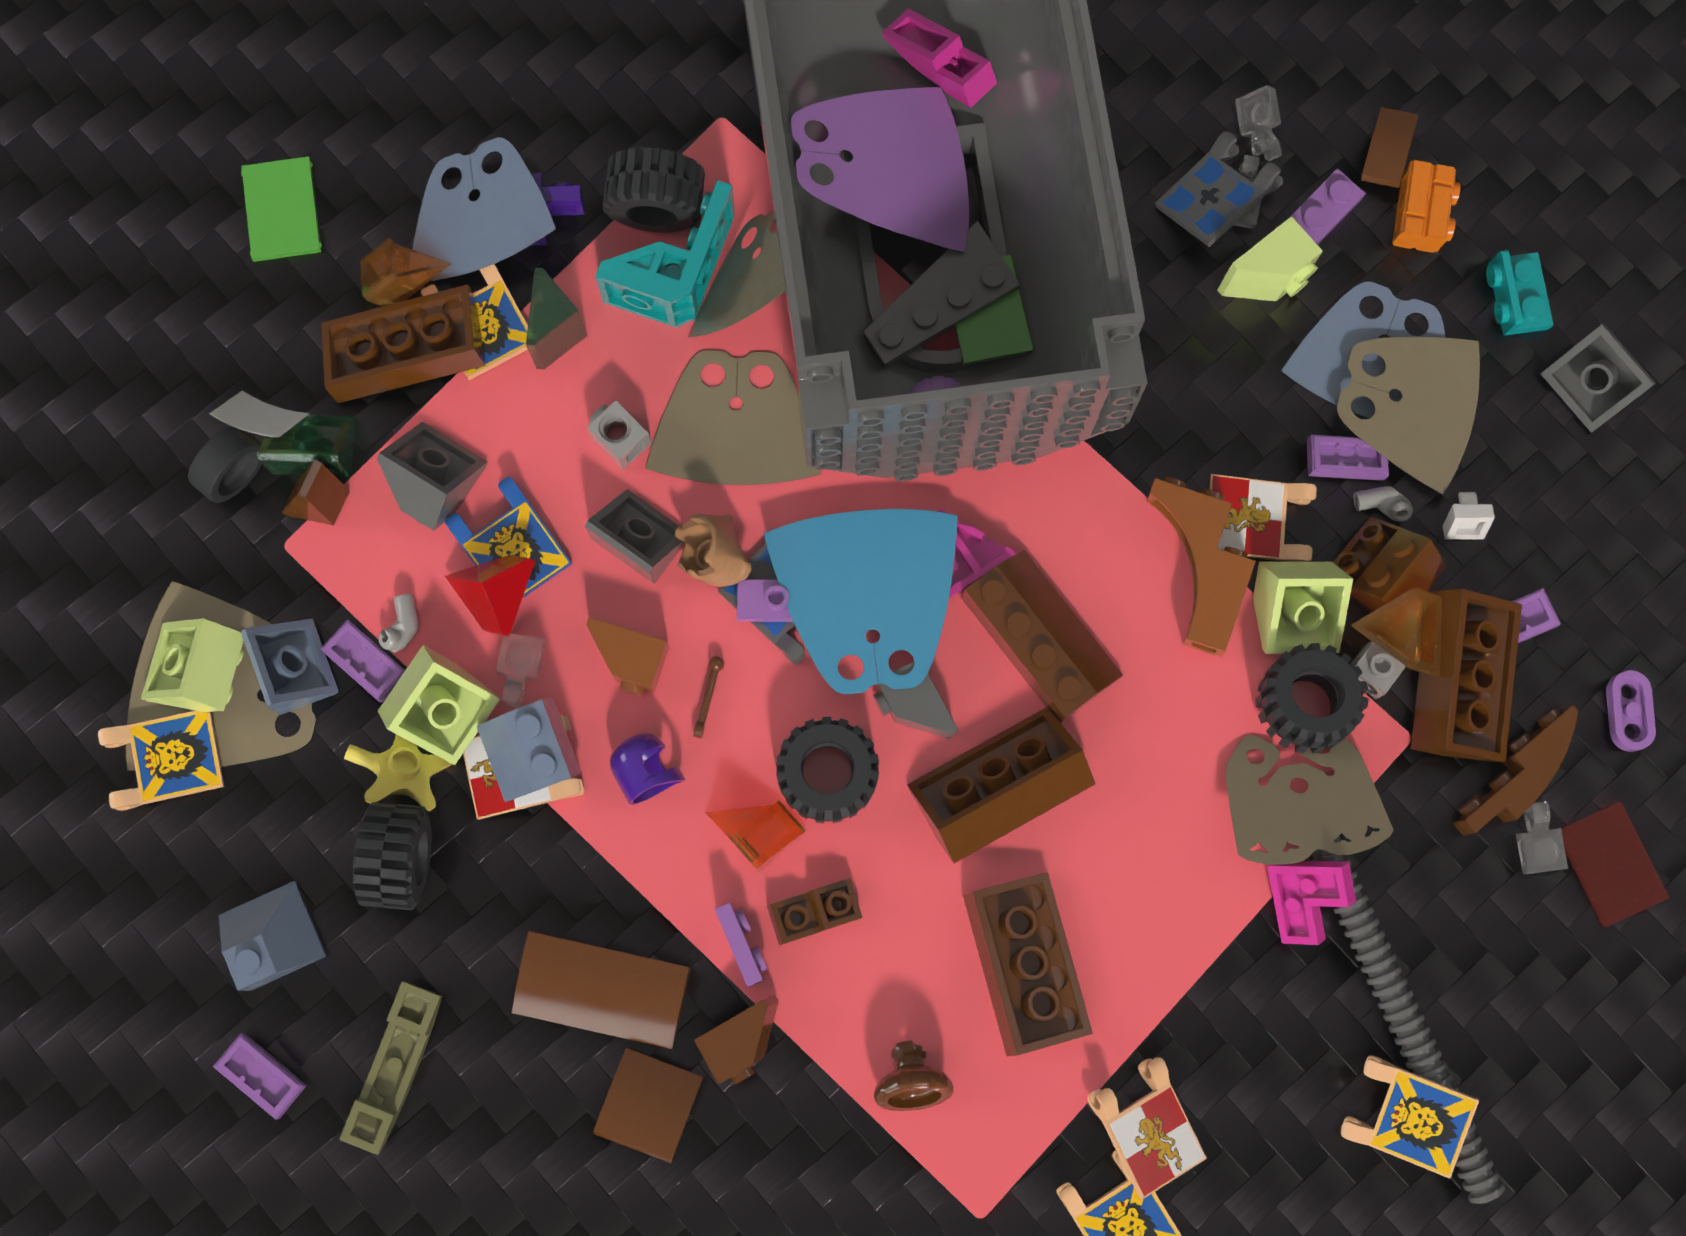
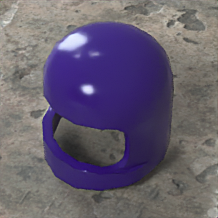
M649 733L638 734L624 740L614 749L610 757L611 771L630 805L646 801L675 784L686 780L678 767L665 770L660 760V753L665 748V745L658 737Z

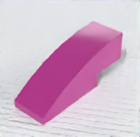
M909 8L881 32L883 38L917 71L969 108L974 106L997 84L989 60L963 47L958 34Z

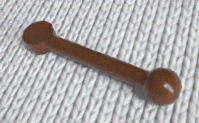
M714 656L709 661L711 671L698 721L694 729V737L702 738L717 676L719 671L724 668L725 662L719 656Z

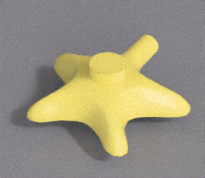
M397 734L392 747L385 752L372 753L350 744L344 757L348 761L370 769L378 777L364 795L366 802L370 804L377 803L392 795H406L425 807L427 811H431L436 806V801L430 788V778L439 771L451 766L450 762L435 754H422L416 744Z

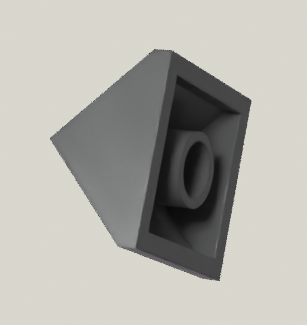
M1604 323L1541 373L1591 433L1656 383Z
M628 489L587 520L585 528L594 542L653 584L656 583L685 544L684 541L675 537V529L678 527L676 523Z

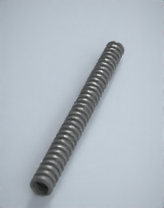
M1340 836L1334 840L1335 843L1340 842ZM1320 849L1312 853L1313 860L1311 861L1349 862L1350 865L1352 864L1351 860L1345 859L1344 855H1335ZM1355 870L1351 871L1356 902L1350 907H1333V911L1335 914H1340L1341 918L1338 922L1340 925H1345L1347 929L1344 931L1345 937H1351L1352 942L1349 945L1351 949H1356L1358 952L1355 958L1363 963L1361 971L1368 974L1369 977L1366 979L1368 985L1374 986L1372 994L1380 999L1377 1005L1379 1009H1384L1386 1012L1383 1014L1384 1020L1390 1021L1389 1030L1397 1035L1394 1041L1396 1045L1402 1046L1400 1054L1408 1059L1406 1067L1413 1069L1414 1074L1459 1091L1458 1086L1451 1084L1453 1081L1452 1074L1445 1071L1448 1068L1446 1061L1440 1060L1442 1056L1441 1050L1434 1047L1436 1044L1435 1038L1428 1035L1431 1031L1429 1025H1424L1422 1022L1425 1020V1016L1423 1013H1418V1002L1411 999L1414 993L1412 989H1407L1405 986L1408 984V980L1406 977H1401V966L1394 963L1397 957L1395 953L1390 954L1388 950L1391 948V944L1389 941H1384L1385 932L1377 927L1380 921L1372 916L1374 908L1367 905L1366 901L1369 898L1367 894H1362L1360 891L1363 885L1355 880L1358 874ZM1471 1121L1455 1166L1459 1167L1457 1170L1458 1177L1465 1180L1462 1185L1464 1190L1470 1191L1468 1195L1469 1201L1471 1203L1483 1204L1501 1196L1505 1191V1186L1497 1181L1499 1173L1496 1170H1492L1494 1163L1491 1158H1486L1485 1155L1488 1153L1486 1146L1480 1145L1482 1137L1480 1134H1475L1476 1125L1475 1122Z

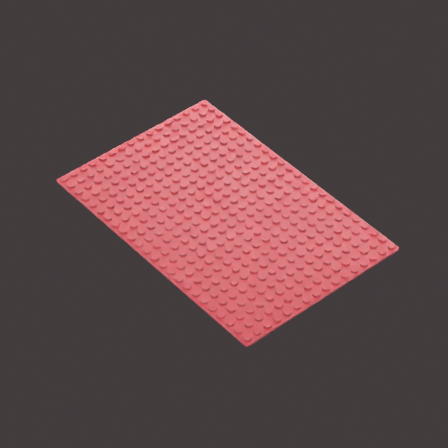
M725 118L717 119L682 153L697 161V164L704 168L703 198L707 191L713 193L717 180L728 183L733 187L735 218L701 307L732 244L744 225L759 214L766 216L774 210L766 154ZM701 215V220H700V222H699V223H696V226H694V227H696V228H699V227H700V224H701V221H702L704 215ZM775 219L771 225L772 233L777 231ZM614 220L521 311L538 344L470 381L464 371L457 373L344 484L350 492L335 524L329 525L307 520L287 539L284 545L285 550L378 640L380 632L390 628L397 620L393 598L403 594H413L419 630L403 650L390 652L408 667L424 645L458 664L500 698V701L485 722L541 699L553 697L559 714L569 718L571 730L567 732L582 772L571 778L581 779L585 792L583 795L548 802V804L755 1004L775 994L779 1002L774 1023L975 1217L984 1218L1088 1103V1094L1096 1089H1100L1272 898L1273 894L1267 867L1269 864L1246 860L1239 856L1237 852L1226 785V765L1239 742L1245 736L1255 735L1274 744L1278 748L1280 753L1279 760L1265 777L1259 778L1258 782L1261 786H1267L1268 780L1281 766L1307 763L1325 772L1327 776H1333L1335 773L1334 769L1331 767L1326 768L1302 756L1299 752H1295V745L1292 743L1287 748L1281 746L1279 742L1282 738L1277 734L1271 738L1266 732L1270 725L1268 722L1261 724L1258 715L1263 710V708L1256 707V698L1261 693L1257 691L1259 683L1265 677V673L1282 654H1266L1263 651L1253 603L1254 593L1248 587L1229 643L1222 657L1183 645L1191 620L1194 602L1193 575L1185 547L1170 522L1147 502L1148 498L1085 441H1081L1077 446L1061 449L1036 458L1035 462L1027 465H1013L1012 461L997 463L995 468L983 471H976L972 466L958 468L956 473L947 476H936L934 472L918 474L916 479L909 481H896L895 477L861 476L854 473L820 469V475L799 480L759 485H727L692 481L646 469L650 450L666 407L683 371L697 353L705 350H719L727 352L734 358H743L752 352L774 353L787 366L799 394L798 374L786 291L749 317L725 329L689 338L688 336L696 319L675 328L603 303L595 278L601 261L659 241L687 250V241L692 228H687L686 230L675 232H649L628 227ZM756 227L750 229L744 236L741 244L743 249L748 247L754 240L757 233ZM761 247L756 249V251L753 254V259L758 257V255L761 252ZM874 252L881 301L885 311L911 285ZM955 328L921 348L936 351L960 348ZM712 363L704 366L700 377L706 386L717 387L723 383L725 371L720 365ZM759 365L750 371L749 380L754 387L765 389L773 383L774 373L768 366ZM734 397L730 400L729 406L732 410H740L743 406V401L738 397ZM615 400L649 433L652 443L624 470L591 438L587 426L590 424L589 419L593 413L603 405L609 407ZM421 422H424L488 462L486 468L456 511L473 535L513 508L498 487L500 481L506 477H511L572 563L571 566L522 599L509 637L484 631L446 579V575L475 565L445 522L433 531L401 511L377 460L382 450ZM614 426L608 431L607 437L612 440L621 439L625 436L627 429L623 426ZM627 489L678 526L691 521L689 516L695 514L717 516L729 514L733 516L732 521L735 533L737 534L736 538L739 540L738 543L749 561L766 543L764 533L797 521L862 510L918 509L938 511L943 509L950 514L957 515L958 521L964 525L973 526L985 533L984 536L1003 547H1010L1016 554L1025 550L1123 674L1120 679L1061 723L1083 749L1096 784L971 855L953 863L935 837L907 784L1046 708L961 599L964 590L949 599L935 657L928 672L958 729L955 736L947 739L893 721L890 713L883 716L873 698V694L878 692L875 687L876 684L870 686L863 693L841 694L836 692L818 671L796 626L788 635L803 647L805 657L800 663L793 664L753 624L737 621V610L718 592L722 587L705 584L691 577L677 566L685 544L660 578L653 584L594 542L585 528L587 520ZM589 617L667 642L669 650L654 693L644 690L643 695L639 696L619 689L620 682L615 681L586 625ZM869 630L866 633V639L870 643H876L880 639V634L877 630ZM898 650L891 654L888 664L892 672L914 662V658L909 652ZM847 655L840 659L838 672L843 678L854 680L863 673L864 665L859 657ZM719 656L725 662L724 668L719 671L703 736L702 738L694 737V729L698 721L711 671L709 661L712 657ZM1310 681L1293 682L1292 695L1301 710L1316 717L1330 715V700L1326 692L1319 685ZM1364 693L1362 696L1369 698L1368 707L1362 711L1365 715L1362 721L1345 739L1355 746L1366 765L1373 783H1375L1409 745L1411 735ZM822 717H831V720L839 721L840 718L848 720L849 725L853 727L857 725L863 730L864 736L867 739H871L874 744V751L878 754L879 777L869 803L860 809L855 816L842 819V822L824 821V823H817L811 818L805 819L794 808L791 809L779 789L776 762L777 756L781 751V745L785 739L787 740L791 736L792 730L797 726L801 728L805 725V721L813 718L814 721L822 720ZM649 733L658 737L665 745V748L660 753V760L665 770L678 767L686 780L675 784L646 801L630 805L611 771L610 757L614 749L624 740L638 734ZM826 747L813 751L807 757L803 767L805 781L814 791L822 794H834L844 789L849 783L852 776V766L849 758L842 751ZM1326 747L1320 754H1326L1331 749ZM1251 749L1247 752V759L1250 763L1260 764L1264 761L1265 756L1261 750ZM1296 777L1291 780L1290 788L1296 793H1304L1308 789V783L1303 778ZM1287 842L1283 852L1288 851L1290 848L1298 849L1299 846ZM1260 843L1250 848L1251 851L1259 849L1264 853L1268 852ZM1048 872L1093 1034L1021 1055L1007 1057L963 895ZM850 878L863 918L779 946L767 909L768 905ZM727 903L732 904L734 911L742 908L751 928V931L744 934L750 949L756 946L759 947L767 966L766 970L760 972L763 981L747 987L715 911L716 908ZM912 1040L914 1044L922 1046V1051H926V1058L924 1059L926 1066L939 1069L948 1075L953 1084L954 1093L943 1103L926 1109L911 1111L883 1109L875 1103V1087L880 1079L895 1070V1060L891 1058L892 1049L896 1047L898 1042Z

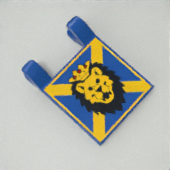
M506 477L499 482L498 487L513 507L511 510L474 535L457 513L446 518L445 524L475 566L507 555L535 560L523 595L524 598L571 566L572 563L513 479Z

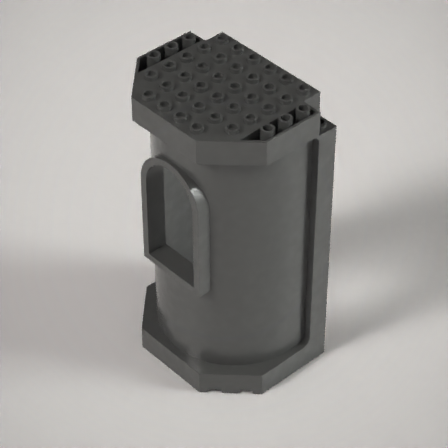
M743 0L798 374L800 423L807 467L854 473L861 476L895 477L896 481L913 480L918 477V474L934 472L936 476H947L956 473L958 468L972 466L976 471H983L995 468L997 463L1012 461L1013 465H1027L1035 462L1036 458L1061 449L1077 446L1081 441L1107 431L1121 429L1125 424H1128L1148 384L1139 333L1145 322V315L1087 0ZM908 8L958 34L963 47L982 56L991 63L997 84L971 108L954 99L943 91L955 120L963 154L971 153L983 229L1001 256L1011 255L1014 261L1015 275L1020 283L1019 292L1030 338L1033 343L1032 353L964 366L960 358V348L946 351L919 348L884 369L864 338V331L884 312L870 223L825 203L807 192L798 182L795 163L800 158L801 150L799 144L792 137L791 117L795 112L814 103L858 93L937 87L907 62L883 38L881 33ZM810 120L805 124L804 130L810 139L816 142H823L827 139L828 130L823 123ZM842 150L840 152V157L844 161L850 162L853 160L850 151ZM815 163L810 168V176L816 183L820 185L832 183L834 175L828 166ZM933 376L950 377L963 385L961 387L907 394L912 386H915L926 377L929 379Z

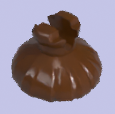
M912 1040L898 1042L896 1047L892 1049L891 1058L895 1060V1070L880 1079L875 1087L874 1099L877 1105L887 1110H921L943 1103L952 1096L954 1090L948 1075L939 1069L926 1066L924 1060L926 1058V1051H922V1046L914 1044Z

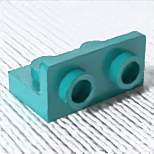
M1508 250L1499 251L1488 263L1486 277L1488 285L1494 289L1496 298L1494 316L1496 322L1501 324L1503 336L1549 330L1553 326V320L1538 252L1510 256Z

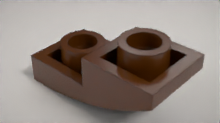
M1380 108L1361 177L1362 181L1399 188L1419 114Z
M850 878L767 906L779 946L863 918Z

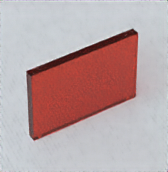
M1621 802L1555 831L1603 927L1610 926L1669 899L1667 890L1664 888Z

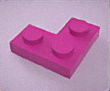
M1301 861L1292 864H1269L1267 866L1281 942L1284 944L1319 945L1326 940L1320 906L1350 907L1356 902L1349 862Z

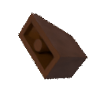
M775 994L694 1040L718 1084L731 1078L735 1085L756 1073L753 1064L765 1057L779 1002Z

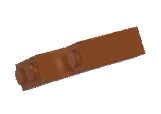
M1164 477L1163 481L1155 478L1147 502L1155 507L1176 530L1185 547L1192 569L1194 602L1191 620L1183 645L1222 657L1229 643L1256 561L1248 559V553L1238 548L1225 547L1224 550L1217 548L1232 503L1224 501L1225 497L1222 494L1206 489L1199 493L1187 489L1184 482L1171 477Z

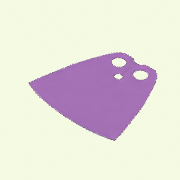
M941 87L906 88L858 93L814 103L803 107L791 117L792 137L799 144L801 150L800 158L795 163L797 179L807 192L829 205L877 226L935 245L965 252L968 237L966 231L969 228V197L966 169L955 120ZM810 120L823 123L828 130L827 139L823 142H816L810 139L805 133V124ZM842 150L850 151L853 160L850 162L844 161L840 157V152ZM815 163L828 166L834 175L832 183L829 185L816 183L809 173L811 166Z

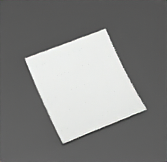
M241 391L209 414L244 431L269 437H280L310 413L282 409L262 402Z

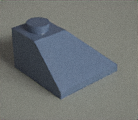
M296 881L218 915L222 954L237 991H252L327 956Z

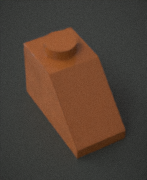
M589 617L586 625L615 681L620 682L619 689L639 696L643 695L644 690L654 693L669 650L667 642Z

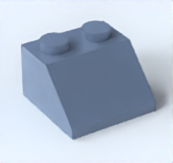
M553 697L533 702L476 726L505 802L582 773Z

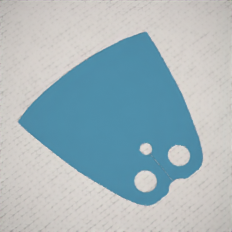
M918 509L862 510L809 518L764 533L767 549L779 585L784 587L789 595L786 605L791 618L818 671L836 692L841 694L863 693L875 684H885L894 690L907 689L918 686L925 679L935 657L949 602L956 548L957 515ZM873 629L879 632L880 639L878 642L870 643L867 641L866 633L869 630ZM905 650L913 656L915 661L914 667L908 674L897 675L890 669L888 661L891 654L895 651ZM855 655L863 662V673L857 679L847 680L839 674L838 663L844 656Z

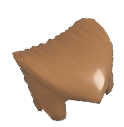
M695 514L689 516L691 521L675 529V537L685 542L684 550L677 565L685 573L705 584L717 587L734 585L747 579L751 572V564L744 555L738 543L739 540L736 538L737 534L735 533L732 521L733 516L729 514L723 516Z

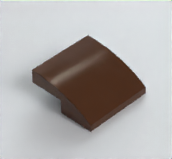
M626 1048L593 1134L671 1163L703 1077Z

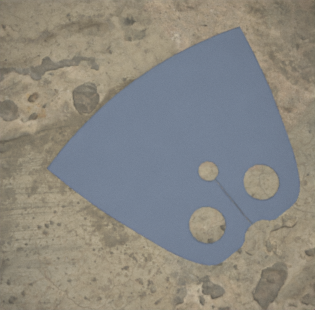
M500 137L480 144L474 153L469 155L456 153L443 158L435 165L426 186L416 227L408 283L447 279L485 268L518 253L556 229L538 185L522 157L509 141ZM497 151L502 155V165L495 173L487 174L482 169V161L488 153ZM457 167L462 173L460 183L453 189H445L441 183L443 174L447 169ZM473 189L480 191V197L476 201L469 200V194Z
M1363 282L1348 291L1324 315L1304 338L1281 371L1306 389L1337 405L1340 392L1348 387L1351 381V373L1348 370L1347 364L1350 352L1357 343L1377 339L1383 334L1388 335L1390 338H1445L1442 317L1437 308L1429 303L1418 299L1403 301L1396 298L1387 287L1374 282ZM1375 296L1381 300L1384 307L1381 316L1369 319L1361 314L1359 304L1364 297ZM1412 313H1420L1425 316L1429 324L1427 332L1421 336L1409 334L1404 326L1406 317ZM1371 353L1367 354L1362 360L1363 370L1368 375L1376 377L1384 373L1386 364L1381 356ZM1392 389L1389 392V397L1391 400L1398 402L1401 400L1402 394L1399 390ZM1356 397L1351 403L1353 413L1367 418H1371L1375 413L1374 403L1367 397Z

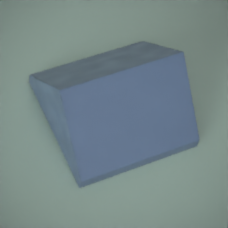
M313 618L244 628L241 631L268 708L282 715L339 692L326 654L320 650L323 646Z

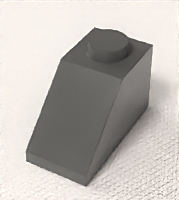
M914 662L893 673L897 675L908 674L912 671ZM928 673L922 683L913 688L894 690L885 684H876L875 687L878 692L873 694V698L883 716L890 713L893 721L947 739L955 736L958 732Z

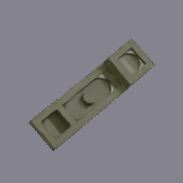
M406 981L401 982L386 1020L389 1021V1024L361 1095L354 1101L339 1140L376 1155L381 1153L420 1065L438 1013L442 995Z

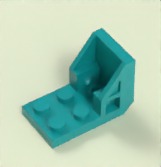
M717 180L713 193L706 192L700 209V214L704 216L700 227L692 228L687 241V250L659 241L601 261L595 278L603 303L675 328L696 319L735 218L732 185Z

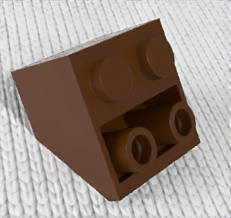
M1372 516L1368 518L1333 561L1334 564L1353 578L1350 599L1370 615L1398 627L1401 626L1448 568L1430 538Z

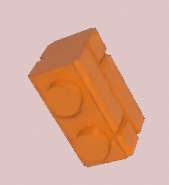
M1417 160L1410 161L1403 172L1392 240L1394 246L1409 249L1416 248V250L1434 253L1438 252L1446 241H1451L1456 224L1455 218H1450L1451 205H1456L1460 194V183L1455 182V167L1439 164L1432 165V163Z

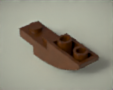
M1573 705L1558 710L1556 707L1551 708L1536 721L1540 727L1530 736L1527 732H1524L1508 744L1507 748L1511 752L1506 755V762H1502L1508 770L1500 773L1488 784L1492 790L1482 799L1476 795L1459 809L1462 816L1453 824L1463 836L1478 832L1496 815L1503 823L1517 820L1533 805L1549 785L1568 751L1578 716V710Z

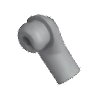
M1390 486L1353 493V502L1357 511L1377 508L1390 519L1398 522L1409 520L1413 514L1410 501Z
M403 594L393 598L397 620L390 628L382 630L379 634V644L383 649L392 652L403 650L417 634L419 622L413 594Z

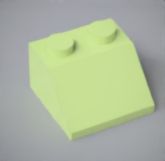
M1291 216L1232 263L1217 291L1222 296L1277 301L1286 293L1292 297L1309 282L1307 279L1318 269L1315 262L1323 251Z
M1259 562L1253 603L1263 651L1266 654H1283L1286 651L1290 652L1295 646L1301 644L1306 649L1311 643H1320L1321 650H1325L1330 645L1337 648L1336 653H1339L1353 578L1333 562Z
M204 618L163 623L141 699L201 712L224 711L226 704L230 701L233 694L232 681L236 667L241 662L244 654L242 646L244 640L241 632Z
M423 645L379 708L378 713L388 730L455 765L477 734L476 726L486 721L500 701V698L458 664Z

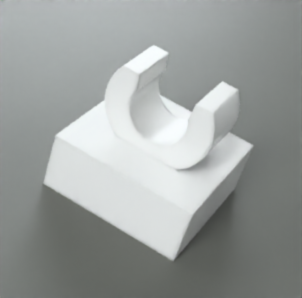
M1459 492L1460 504L1452 505L1442 526L1445 540L1484 539L1495 518L1492 504H1478L1475 492Z

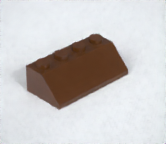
M1025 550L996 565L964 590L961 599L1060 723L1123 676Z
M1466 589L1428 592L1411 749L1441 756L1506 762L1522 604Z
M1046 707L907 784L938 842L951 861L956 863L1096 783L1083 749Z

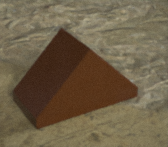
M314 460L298 478L282 513L290 517L334 525L350 491L321 462Z

